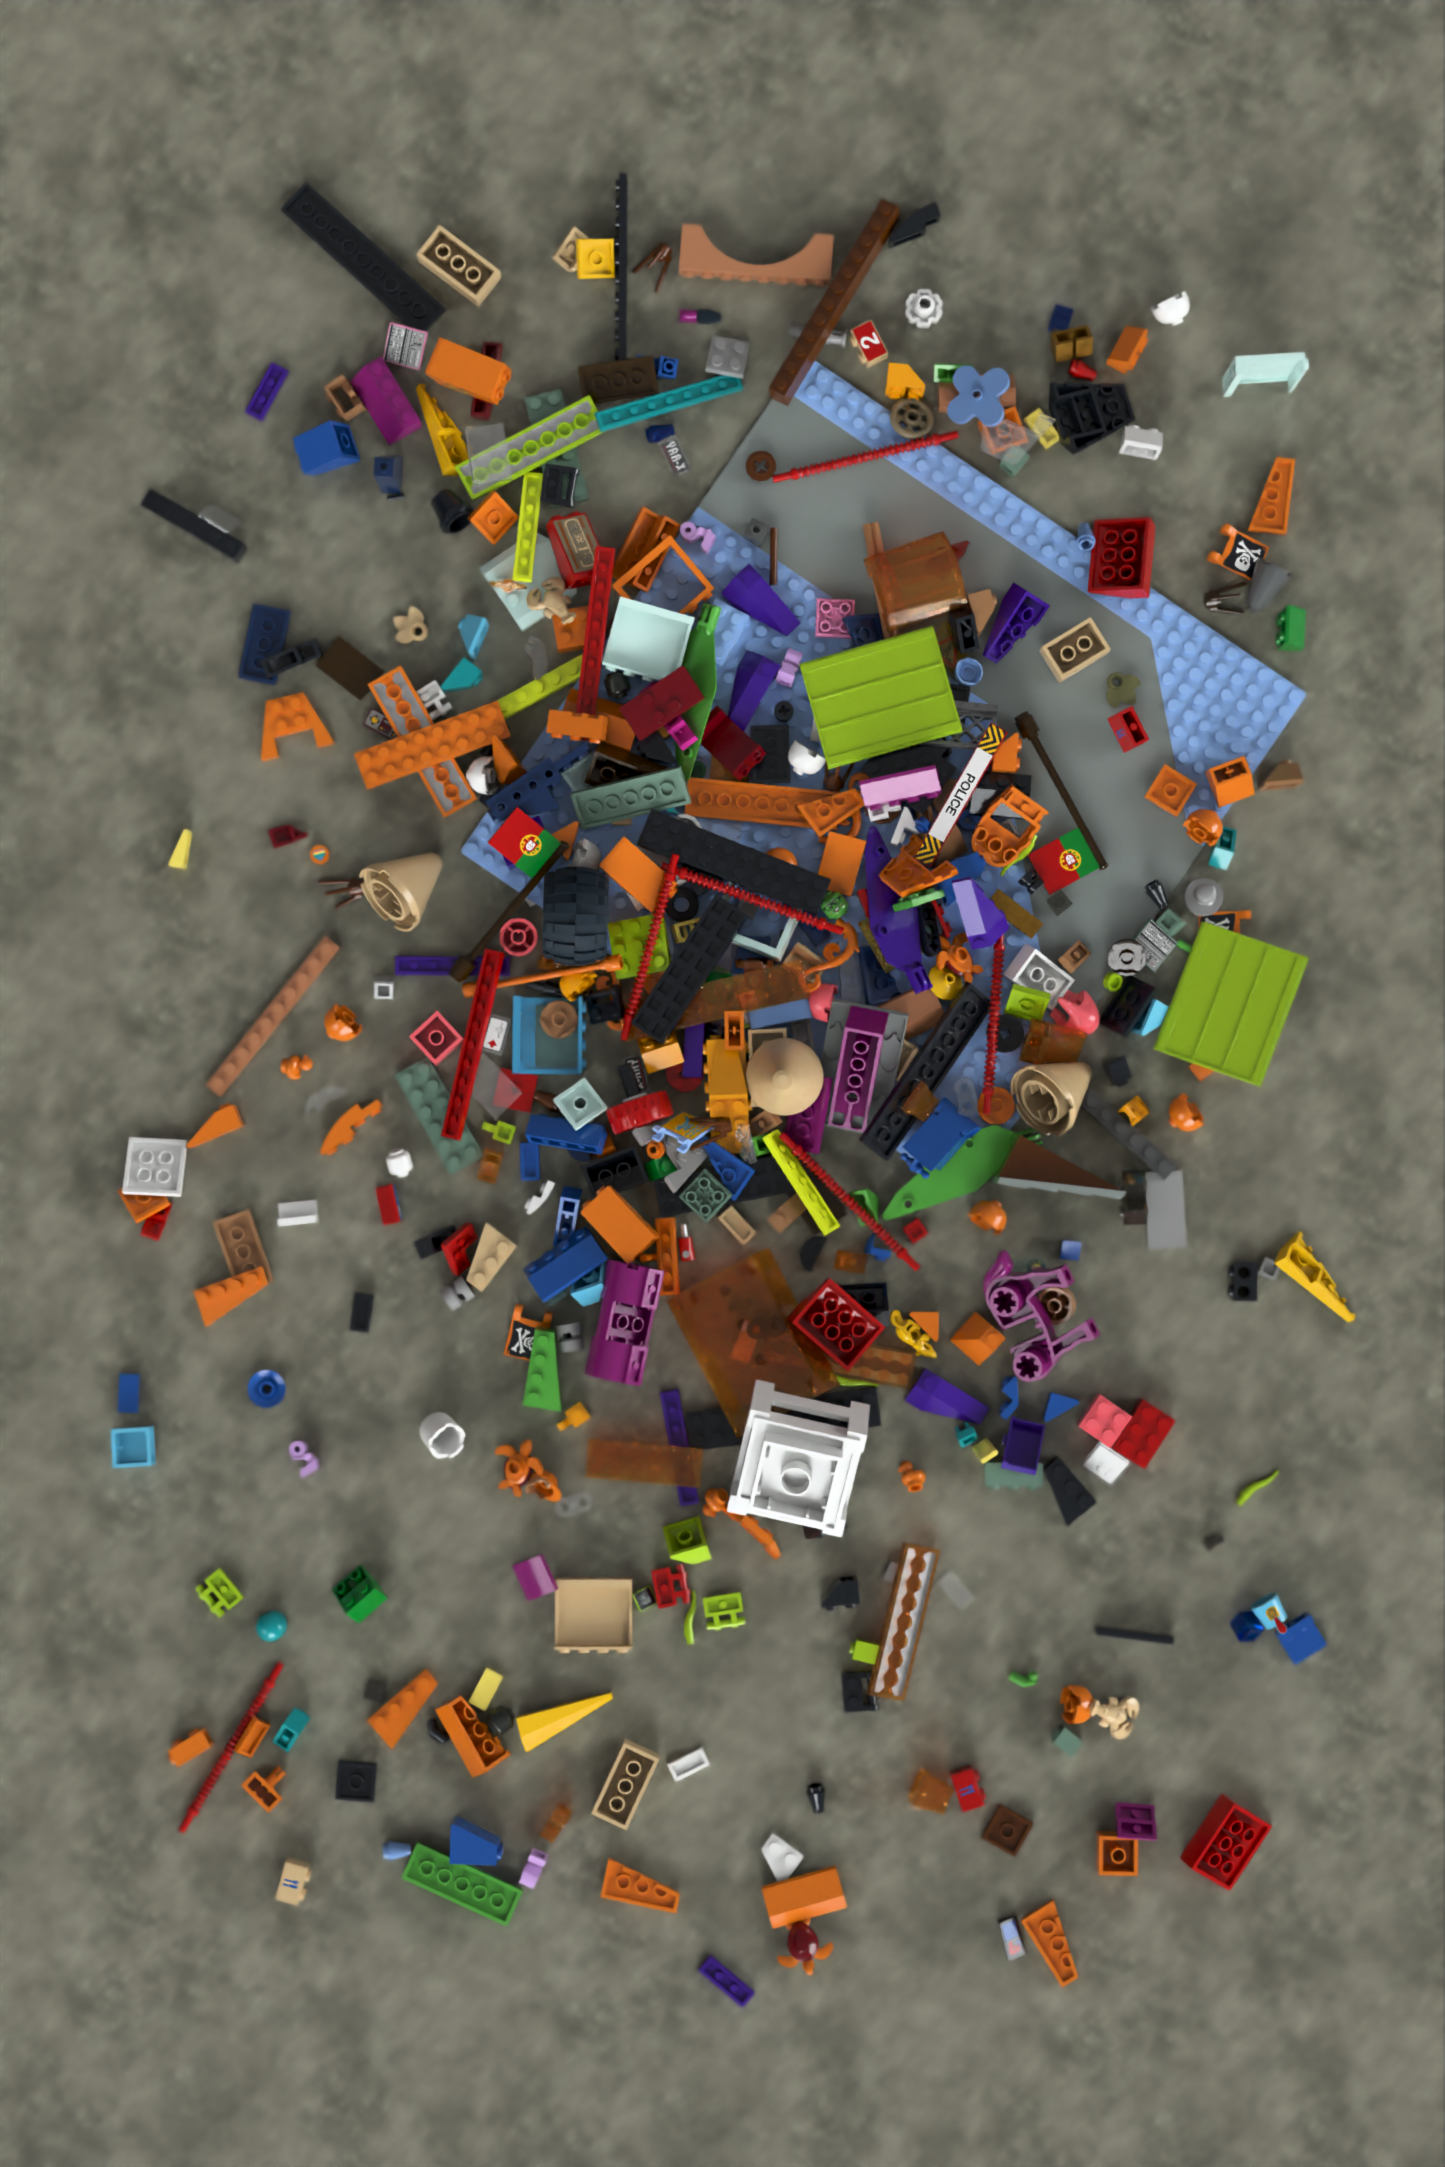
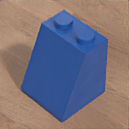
M329 420L293 438L294 449L300 460V468L306 475L316 476L361 461L350 425Z
M978 851L951 861L950 863L957 868L959 874L936 884L938 890L942 889L945 896L942 897L946 908L956 900L952 880L971 877L975 881L985 870V859L983 855L979 856Z
M454 1816L450 1832L449 1864L496 1866L498 1860H501L503 1855V1843H500V1837L459 1816Z

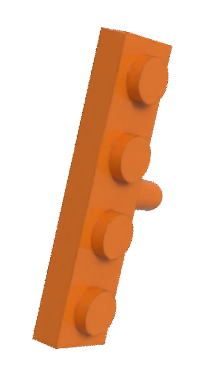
M676 1217L655 1219V1229L660 1235L656 1240L657 1253L642 1254L640 1261H657L658 1269L665 1271L660 1296L679 1295Z

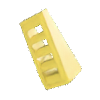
M183 830L168 862V866L187 869L192 838L190 830Z
M701 917L670 926L675 944L685 942L688 937L686 925L689 926L691 933L694 928L693 923L697 924ZM679 927H681L683 938L681 937Z
M987 1438L972 1447L973 1452L982 1464L998 1454L996 1448Z

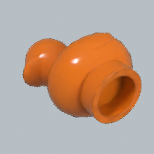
M293 1055L289 1059L284 1058L282 1060L280 1070L288 1078L297 1080L301 1078L302 1069L308 1071L313 1067V1061L307 1055H304L302 1059L300 1056Z
M903 1461L900 1464V1468L897 1469L898 1472L903 1473L901 1476L902 1483L907 1486L910 1492L922 1490L923 1483L926 1480L924 1471L921 1469L913 1470L912 1463Z
M710 1488L705 1493L707 1503L702 1508L704 1515L715 1517L716 1512L724 1509L726 1502L729 1500L725 1489Z

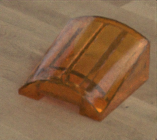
M944 531L863 559L868 576L873 579L883 610L881 615L887 632L946 616L948 611L967 605L961 570Z

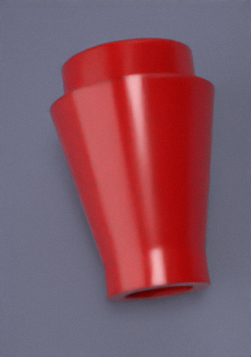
M1073 359L1067 373L1071 377L1093 382L1097 371L1080 359Z

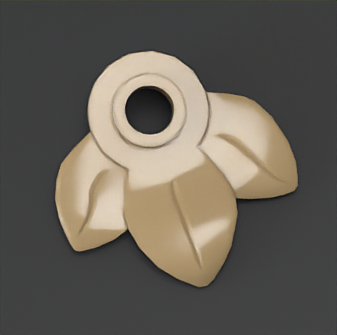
M411 606L408 616L393 618L395 627L399 630L395 636L398 642L407 644L413 640L422 641L427 637L428 628L423 623L424 616L417 608ZM417 629L422 630L420 635L415 634Z

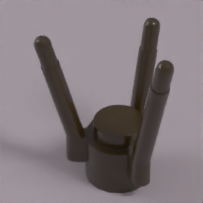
M1246 582L1204 593L1205 608H1210V612L1218 611L1244 615L1243 611L1217 606L1221 605L1222 599L1241 596L1240 593L1220 595L1219 593L1244 586Z

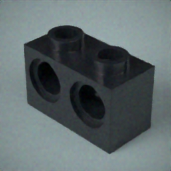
M1231 1262V1266H1228V1277H1231V1285H1228V1297H1231L1232 1301H1257L1258 1263ZM1242 1266L1247 1270L1244 1277H1240L1238 1274V1270ZM1240 1286H1244L1247 1290L1246 1294L1242 1297L1238 1294Z

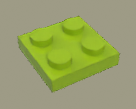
M1013 984L1003 1014H1009L1041 1024L1051 993Z

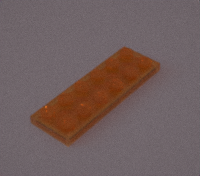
M589 1438L585 1478L700 1488L704 1448Z

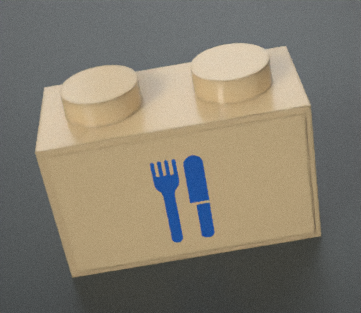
M288 1857L283 1868L275 1900L296 1906L300 1900L304 1901L307 1889H304L305 1882H309L312 1870H309L310 1863Z

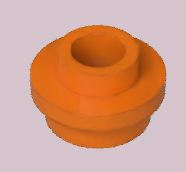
M652 1140L648 1143L647 1154L650 1158L659 1159L664 1155L665 1145L661 1141Z

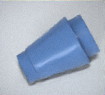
M1081 523L1078 526L1077 546L1083 551H1089L1094 547L1096 540L1088 523Z
M393 1841L383 1843V1859H388L389 1861L411 1855L410 1843Z

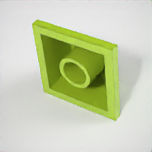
M699 1516L662 1527L670 1559L689 1564L712 1559Z

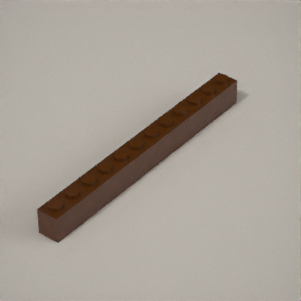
M881 199L770 384L768 389L771 399L786 406L791 402L899 221L900 212L898 205Z

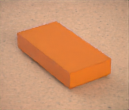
M253 1716L236 1744L235 1752L252 1758L271 1724L266 1720Z

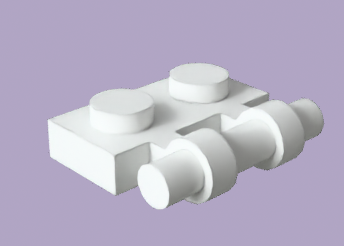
M436 680L416 691L426 709L434 704L438 708L429 713L432 720L441 715L443 717L447 714V711L453 708L450 702L442 706L440 700L446 696Z

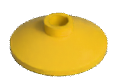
M937 965L930 969L928 977L933 985L930 988L931 991L940 999H954L962 988L961 976L953 973L946 965L942 970Z

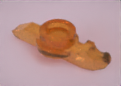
M505 579L503 581L490 580L491 586L502 588L506 593H511L514 589H527L526 585L514 582L512 579Z

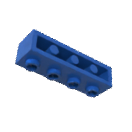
M531 1114L525 1132L529 1143L602 1155L608 1135L605 1127L600 1123H587L575 1131L565 1118H553L545 1114Z

